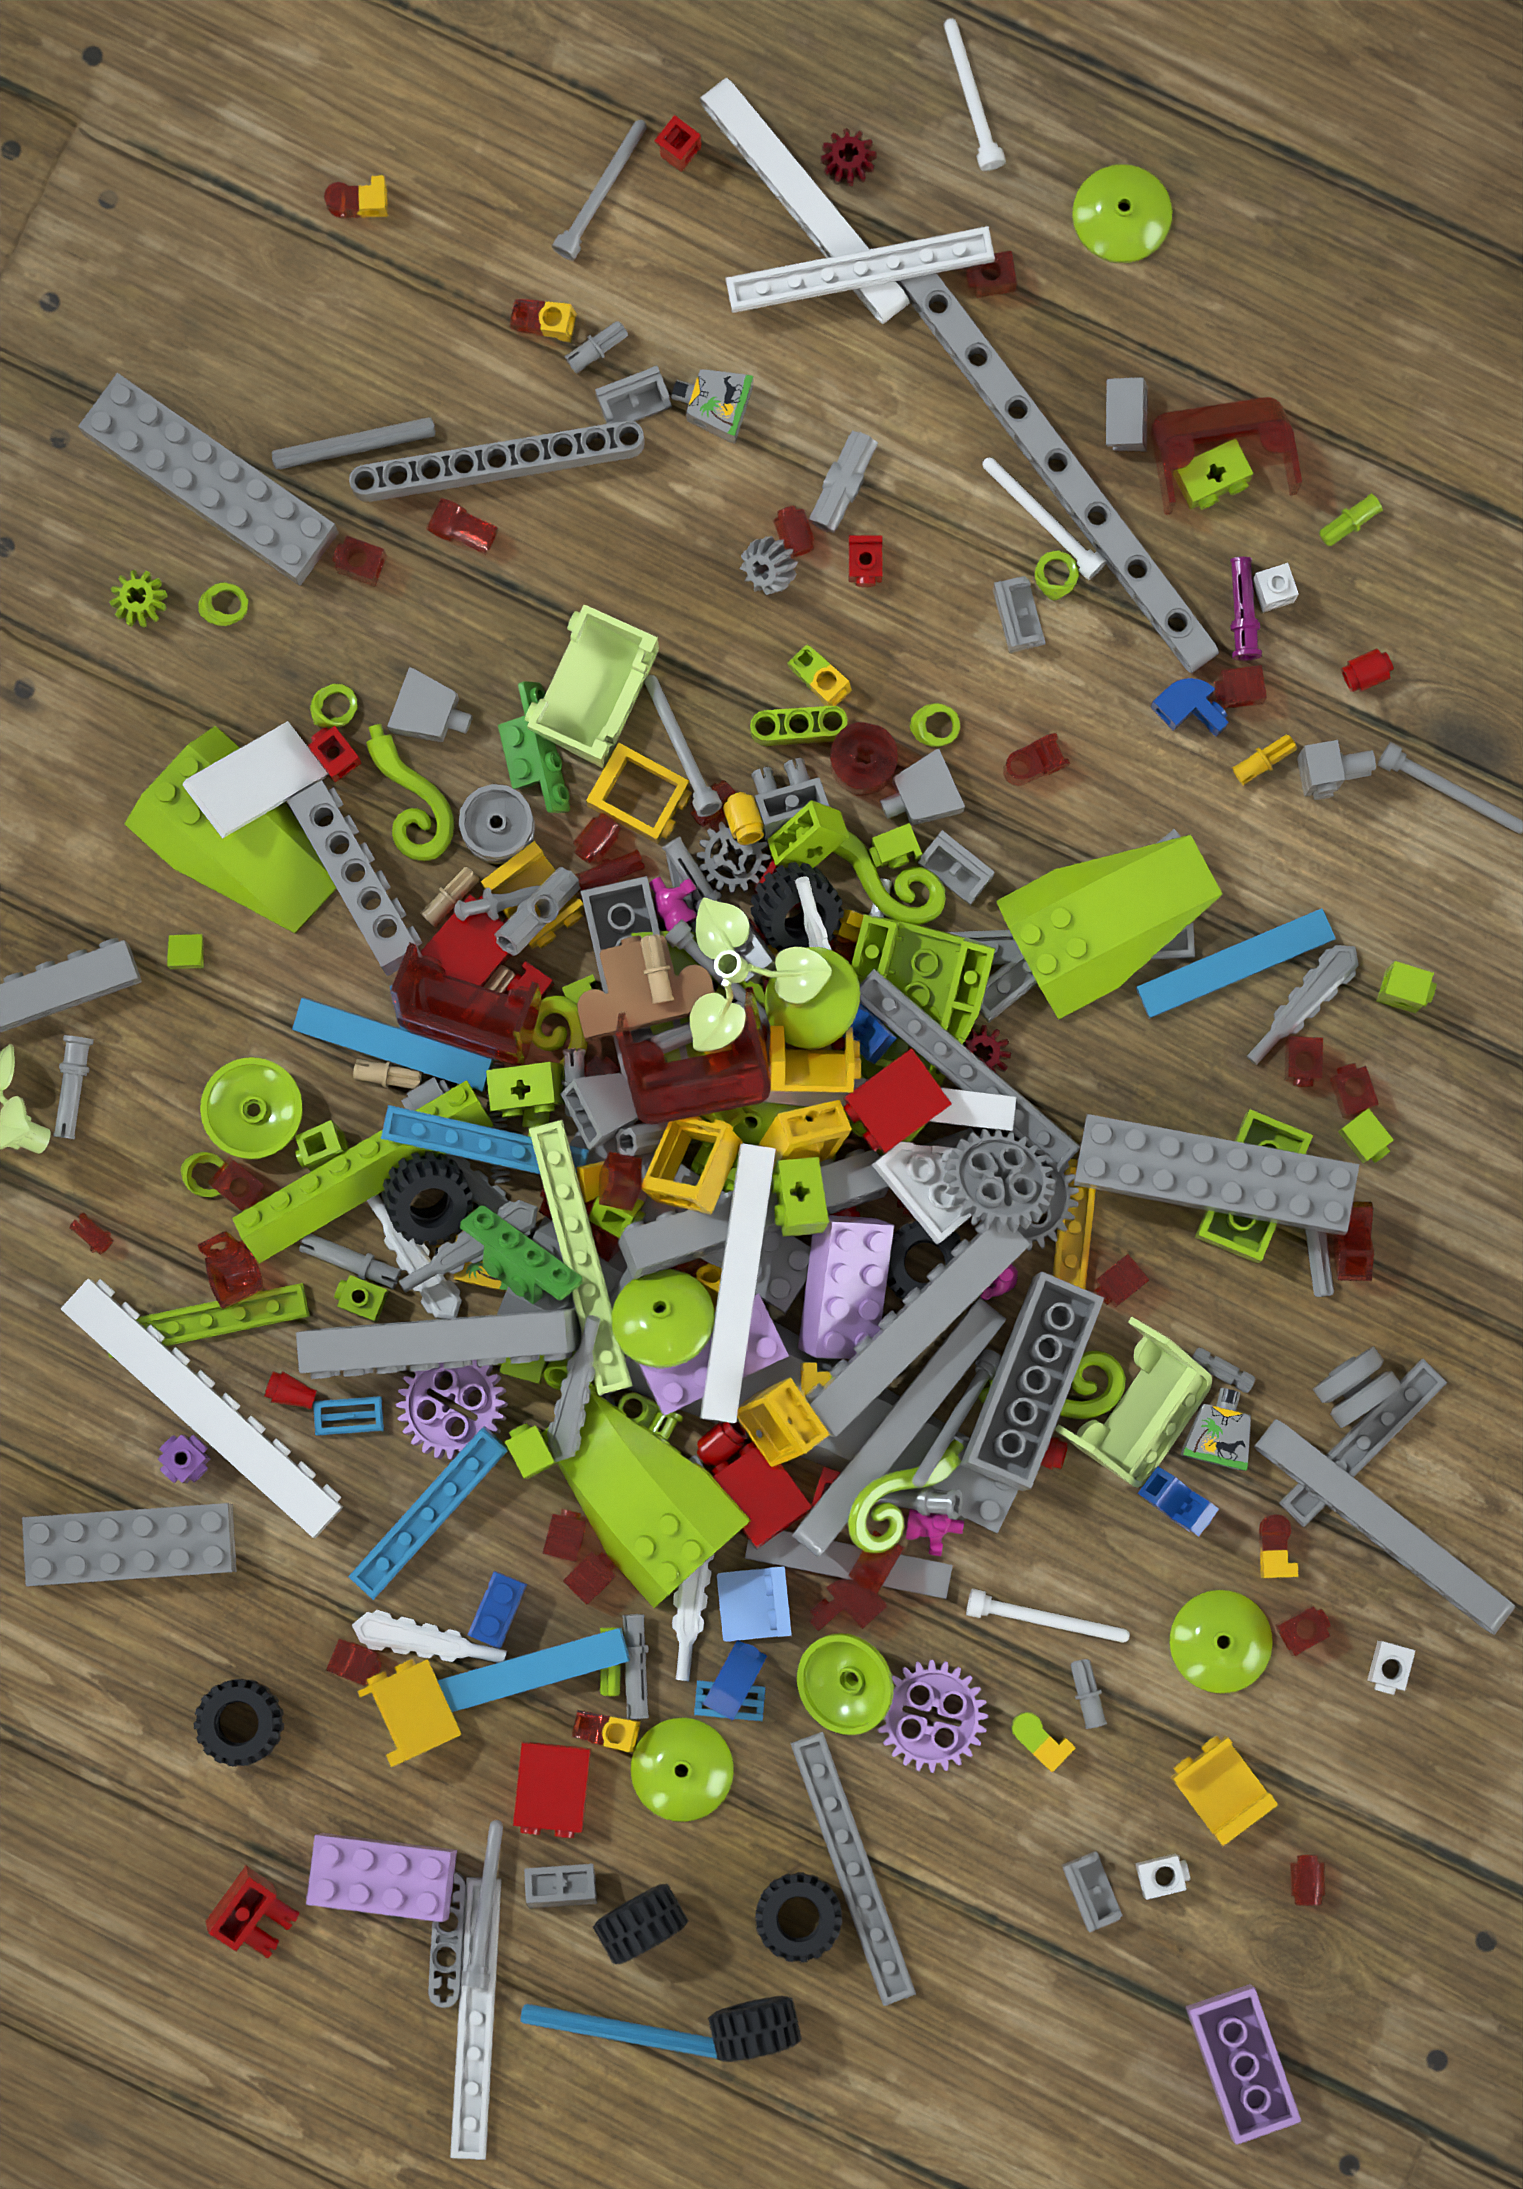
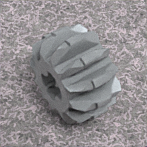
M773 536L754 540L741 555L745 562L742 563L739 569L748 574L744 582L752 581L754 583V591L763 589L766 595L783 591L797 575L793 568L796 567L798 561L791 559L790 556L794 549L786 550L784 548V539L775 541Z

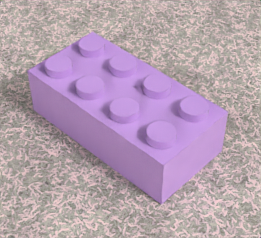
M828 1215L829 1223L824 1232L812 1234L798 1349L814 1357L851 1359L857 1353L854 1347L865 1336L869 1335L873 1338L881 1330L878 1324L882 1320L894 1225L877 1218Z
M759 1294L754 1295L742 1378L789 1356ZM712 1335L699 1354L681 1365L669 1368H654L638 1363L663 1416L704 1396Z
M328 1833L317 1834L314 1838L306 1905L438 1922L446 1921L449 1919L450 1913L449 1907L451 1905L457 1850Z
M1248 1984L1186 2006L1228 2131L1235 2145L1301 2122L1255 1988Z

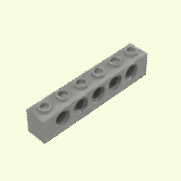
M321 780L289 798L287 802L385 974L389 976L421 958L422 954L417 946L423 942L413 926L406 928L401 918L407 914L397 898L391 901L388 897L386 890L391 888L381 870L375 873L371 867L370 862L374 861L375 858L365 842L359 845L354 835L359 833V830L350 815L343 818L338 808L344 804L335 788L327 790ZM333 816L331 824L325 827L319 826V822L323 817ZM339 844H349V848L345 853H334L335 848ZM354 872H365L362 880L358 882L350 881V877ZM371 899H381V903L376 909H366V904ZM389 926L397 927V931L392 937H381L385 928Z

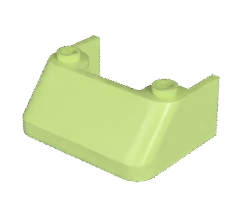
M1131 1317L1128 1323L1144 1336L1134 1349V1362L1141 1368V1371L1104 1425L1097 1420L1088 1421L1079 1428L1077 1435L1059 1424L1055 1431L1134 1487H1140L1146 1483L1157 1466L1160 1465L1207 1396L1212 1385V1376L1169 1338Z

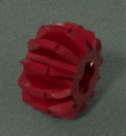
M846 128L843 131L842 138L833 132L831 134L832 143H823L822 150L825 154L820 156V162L827 165L824 169L826 176L836 174L834 182L837 185L842 182L843 178H846L848 186L851 187L854 184V177L864 183L866 181L865 172H874L875 165L871 161L877 159V152L870 150L873 146L871 139L861 141L863 132L860 130L852 137L850 136L849 129ZM845 153H852V162H845Z
M982 1025L980 1036H977L976 1031L972 1027L968 1034L971 1041L966 1038L963 1045L975 1055L977 1053L976 1047L981 1046L983 1050L989 1049L991 1051V1054L989 1053L987 1057L989 1061L984 1063L995 1073L994 1067L1005 1072L1008 1068L1007 1065L998 1059L1007 1060L1011 1058V1052L1000 1051V1049L1009 1044L1008 1039H1003L997 1043L995 1040L998 1038L1000 1030L995 1029L991 1037L986 1036L987 1025Z

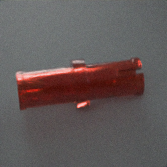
M638 849L613 860L606 858L602 860V864L581 873H576L575 876L579 879L580 890L600 887L607 883H618L619 878L639 870H644L645 865L641 861L642 857Z

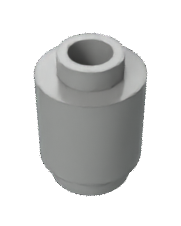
M433 1077L408 1092V1097L401 1101L405 1109L415 1111L446 1093L450 1088L444 1079L438 1082Z

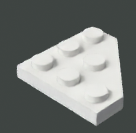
M900 1142L882 1155L872 1166L934 1242L938 1244L972 1216L970 1213L960 1216L963 1206H952L951 1203L955 1195L945 1193L949 1183L943 1181L947 1172L944 1167L953 1148ZM974 1166L976 1169L983 1171L979 1167Z

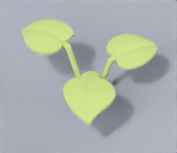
M703 898L696 917V939L700 950L707 957L715 960V970L724 978L722 985L725 987L727 997L725 999L718 993H709L700 997L695 1002L690 1014L693 1048L701 1052L719 1050L733 1043L741 1035L746 1024V1012L742 1006L732 1003L734 996L731 984L742 982L749 972L777 978L775 982L777 994L789 1003L800 1004L815 997L832 975L830 965L818 953L804 947H790L781 951L775 960L777 971H770L748 964L734 949L742 946L749 936L750 924L745 913L731 904Z
M9 1044L0 1051V1102L4 1105L0 1111V1150L6 1147L18 1150L21 1146L40 1154L49 1143L50 1130L31 1122V1117L26 1115L25 1103L21 1097L14 1096L7 1100L3 1095V1090L11 1083L15 1067L14 1047L12 1044Z

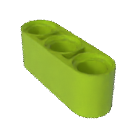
M838 706L764 710L753 716L750 724V733L752 739L761 746L832 742L840 740L845 735L848 718L844 710ZM835 716L841 720L842 725L838 730L829 731L823 725L824 720L827 717ZM794 719H803L808 723L809 727L803 733H795L790 729L789 725ZM762 721H769L775 726V730L772 734L763 736L756 731L757 725Z

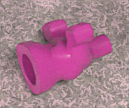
M660 876L649 882L655 894L654 906L657 914L664 920L667 931H670L681 919L688 925L696 921L697 913L688 908L683 898L696 890V886L690 878L683 881L676 888H667Z
M1011 1263L980 1294V1298L982 1300H989L991 1297L1000 1296L1012 1290L1018 1281L1016 1267Z
M909 1509L906 1539L914 1540L919 1536L929 1537L928 1554L941 1556L943 1536L947 1532L963 1534L964 1521L949 1519L948 1515L931 1513L929 1516H924L918 1510Z

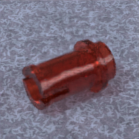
M83 1212L77 1216L80 1219L79 1222L74 1220L69 1229L74 1231L90 1246L92 1253L97 1252L99 1255H102L114 1241L110 1237L111 1233L108 1230L104 1232Z

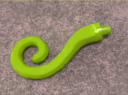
M381 724L370 726L369 732L372 739L367 741L366 745L377 768L395 783L424 799L430 805L436 818L437 830L433 839L424 844H416L407 837L406 828L411 823H417L422 830H429L432 824L430 816L419 808L404 810L393 822V841L397 849L410 859L417 861L436 859L444 853L453 838L454 817L450 804L435 785L402 762L392 735H384Z
M847 830L849 838L839 845L833 853L852 865L865 892L878 910L890 919L916 925H923L933 921L942 913L946 901L945 888L936 874L923 867H910L897 876L894 886L895 892L900 900L910 904L915 900V893L909 886L911 882H920L929 891V899L925 905L917 908L905 906L888 894L878 876L867 847L855 834Z
M550 996L539 1001L532 1008L527 1019V1033L530 1041L536 1047L551 1052L558 1050L566 1041L567 1030L563 1026L556 1027L549 1037L542 1031L544 1018L549 1014L556 1013L563 1015L569 1023L571 1033L569 1048H575V1051H578V1048L585 1049L586 1053L588 1042L584 1038L578 1007L572 1000L564 996ZM563 1058L559 1063H561L562 1065V1075L563 1079H565ZM534 1108L524 1109L522 1126L529 1127L530 1129L549 1124L550 1112L534 1113Z
M1087 1351L1083 1353L1071 1384L1072 1389L1081 1395H1091L1096 1392L1097 1384L1092 1381H1086L1082 1377L1083 1370L1093 1365L1102 1368L1108 1378L1107 1388L1097 1398L1087 1401H1074L1066 1398L1060 1416L1073 1419H1090L1105 1414L1117 1405L1125 1390L1126 1377L1122 1366L1112 1355L1102 1351ZM989 1380V1387L984 1388L978 1396L980 1403L985 1402L993 1380Z
M953 1439L923 1487L940 1483L955 1471L961 1463L958 1455L964 1449L962 1443ZM920 1466L884 1475L872 1481L860 1491L851 1506L848 1517L849 1534L857 1547L865 1552L881 1553L891 1549L899 1542L905 1524L903 1514L896 1505L881 1503L871 1511L870 1516L872 1520L882 1521L887 1518L889 1521L888 1530L882 1536L875 1537L869 1533L866 1523L867 1517L873 1505L883 1496L899 1490L918 1488L914 1486L912 1479Z

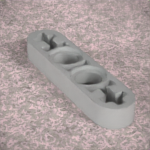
M454 1872L453 1878L454 1883L460 1885V1890L453 1893L452 1903L459 1901L460 1909L454 1906L449 1907V1912L454 1913L458 1918L457 1928L454 1931L447 1932L440 1927L438 1921H432L428 1993L431 2002L441 2008L452 2006L460 1996L466 1881L458 1872ZM450 1947L455 1951L456 1961L453 1965L446 1967L438 1962L437 1953L440 1948ZM435 1970L443 1973L456 1972V1978L448 1977V1988L454 1989V1995H449L447 2001H442L441 1995L435 1994V1988L441 1987L443 1976L435 1977Z

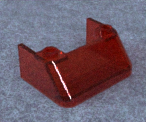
M1263 397L1160 414L1153 422L1151 436L1165 515L1172 514L1176 503L1171 471L1183 469L1192 462L1195 452L1194 444L1259 434L1260 442L1265 450L1273 454L1283 453L1290 496L1297 495L1302 484V476L1294 431L1282 404L1272 397Z
M409 942L390 990L398 1024L411 1032L510 1064L524 1065L530 1050L541 1007L539 983L532 982L530 988L519 986L518 989H511L508 995L447 976L438 959L427 955L422 956V958L419 957L416 944Z
M753 986L746 987L745 1011L748 1020H746L745 1028L741 1035L731 1043L732 1050L666 1063L664 1053L658 1044L651 1041L633 1043L625 1012L618 1013L616 1036L635 1111L642 1122L651 1125L760 1104L769 1097L771 1092L770 1071L765 1037Z

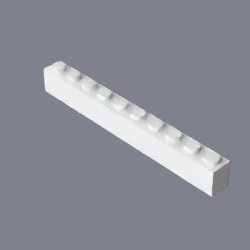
M87 1279L63 1305L61 1310L310 1536L316 1538L342 1510L343 1506L338 1503L342 1497L328 1484L323 1488L313 1480L317 1474L304 1462L301 1461L296 1465L288 1457L291 1451L276 1438L271 1442L262 1433L266 1428L253 1416H250L248 1419L243 1417L237 1411L241 1405L229 1394L225 1393L221 1397L212 1388L216 1383L202 1370L196 1374L190 1369L187 1364L191 1360L178 1348L175 1347L171 1351L161 1342L165 1337L151 1324L147 1328L136 1320L140 1314L127 1302H124L122 1305L117 1303L112 1298L115 1291L104 1281L99 1279L95 1283L93 1280Z

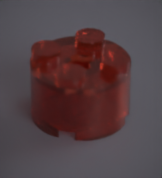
M856 722L846 726L837 734L831 747L830 768L836 782L846 791L858 796L877 793L891 782L896 772L898 760L897 745L885 728L871 723ZM858 753H862L864 756L870 754L869 764L857 763Z

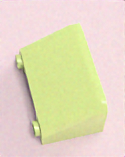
M583 605L580 613L575 611L569 621L567 630L572 631L571 641L544 698L538 704L535 702L531 703L526 713L525 721L529 722L527 728L532 732L590 763L604 768L645 683V678L648 676L655 661L659 644L658 637L587 605Z

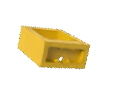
M618 742L589 794L586 803L589 808L658 844L662 837L668 839L676 824V821L672 820L678 808L684 810L692 796V792L688 790L690 788L689 780ZM628 761L676 786L654 828L605 802Z
M839 1099L777 1114L758 1146L776 1149L773 1170L779 1160L819 1157V1162L833 1159L852 1129ZM806 1116L811 1117L812 1121H807Z
M687 1114L686 1117L671 1115L640 1188L656 1203L712 1214L738 1154L740 1144L743 1141L733 1132V1127L724 1121L714 1120L711 1123L692 1114ZM691 1139L715 1144L697 1186L673 1181Z
M791 1377L756 1392L738 1406V1420L771 1467L807 1453L830 1435ZM757 1430L761 1431V1438L756 1435Z

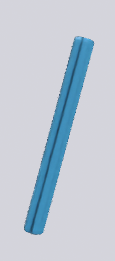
M525 2004L522 2007L520 2020L524 2024L717 2059L712 2037Z

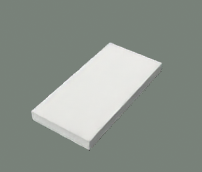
M287 721L187 778L182 785L219 835L224 838L286 802L289 798L324 780L328 773Z

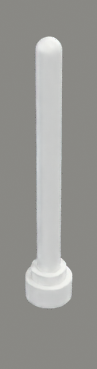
M950 18L945 21L944 28L981 146L978 149V163L982 171L994 170L1006 163L1004 153L997 143H993L957 22Z
M986 458L983 461L984 469L1078 560L1076 564L1080 567L1079 572L1090 580L1105 566L1107 560L1098 551L1095 553L1091 549L1087 551L993 458Z
M971 1589L966 1611L967 1616L980 1618L981 1615L988 1616V1613L1118 1642H1126L1130 1637L1129 1632L1123 1628L991 1600L992 1596L986 1595V1591Z

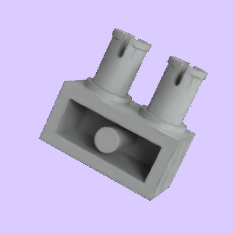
M1338 740L1305 745L1297 756L1304 797L1313 795L1314 800L1333 797V792L1338 791L1345 780L1371 776L1372 770L1376 769L1373 750L1343 755L1340 752Z
M802 758L795 759L796 769L792 760L787 761L783 766L790 786L778 789L772 768L770 767L763 768L764 778L760 769L755 770L751 775L759 794L755 795V800L764 823L763 833L765 842H768L767 839L811 800L829 806L820 777L810 780L805 767V761Z

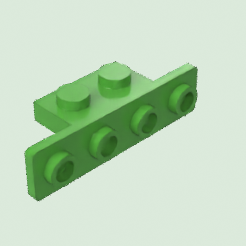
M524 681L518 683L525 715L498 725L512 788L514 790H521L540 783L547 812H569V792L564 784L561 771L562 761L557 753L556 745L527 728L529 722L525 721V716L531 703L535 702L538 704L546 693L539 682Z
M481 1205L461 1221L460 1228L484 1245L483 1268L491 1277L502 1281L511 1288L514 1294L525 1298L531 1304L536 1303L542 1298L543 1289L556 1299L562 1300L582 1284V1276L486 1206Z

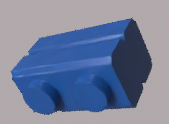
M494 1571L468 1636L494 1647L502 1648L528 1584Z

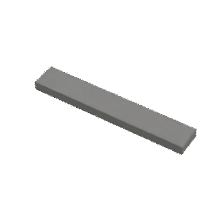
M1421 1359L1399 1381L1402 1386L1373 1407L1325 1456L1354 1477L1447 1384L1424 1359ZM1299 1483L1279 1502L1302 1527H1305L1326 1506Z
M782 1531L757 1550L748 1540L745 1559L943 1599L947 1597L953 1566L950 1564L890 1552L869 1553L856 1545L832 1541L823 1554L817 1557L792 1537L793 1533Z

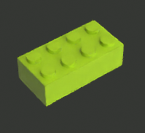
M1249 1109L1244 1116L1235 1142L1306 1154L1313 1135ZM1206 1210L1195 1238L1258 1264L1265 1255L1277 1223Z

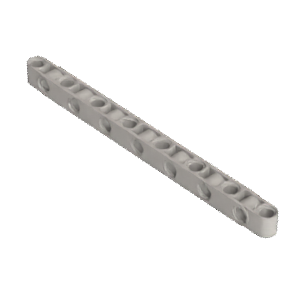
M937 273L896 281L925 324L1095 550L1107 560V566L1185 669L1193 673L1217 656L1219 650L1211 637ZM939 301L945 304L947 309L943 313H934L930 310L929 305ZM973 354H980L985 357L987 362L982 366H974L969 362L968 358ZM1018 406L1025 410L1026 415L1021 419H1015L1009 415L1008 410ZM1053 459H1059L1064 462L1066 468L1061 472H1054L1049 468L1048 462ZM1092 512H1099L1104 515L1105 522L1101 525H1094L1089 521L1088 515ZM1132 565H1139L1144 569L1145 576L1133 578L1129 575L1128 568ZM1172 618H1179L1184 622L1185 629L1181 632L1172 631L1168 626V621Z

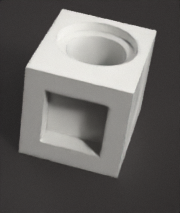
M1288 563L1257 572L1252 580L1262 612L1294 603L1299 595Z
M1377 1641L1367 1681L1376 1683L1374 1690L1392 1695L1395 1694L1396 1689L1405 1691L1415 1650ZM1388 1659L1395 1660L1399 1666L1398 1674L1391 1679L1386 1678L1382 1673V1665Z
M1177 1854L1135 1863L1143 1897L1146 1900L1187 1890L1185 1881L1190 1880L1187 1863L1185 1860L1179 1861ZM1163 1866H1168L1173 1871V1879L1167 1885H1160L1155 1880L1156 1871Z

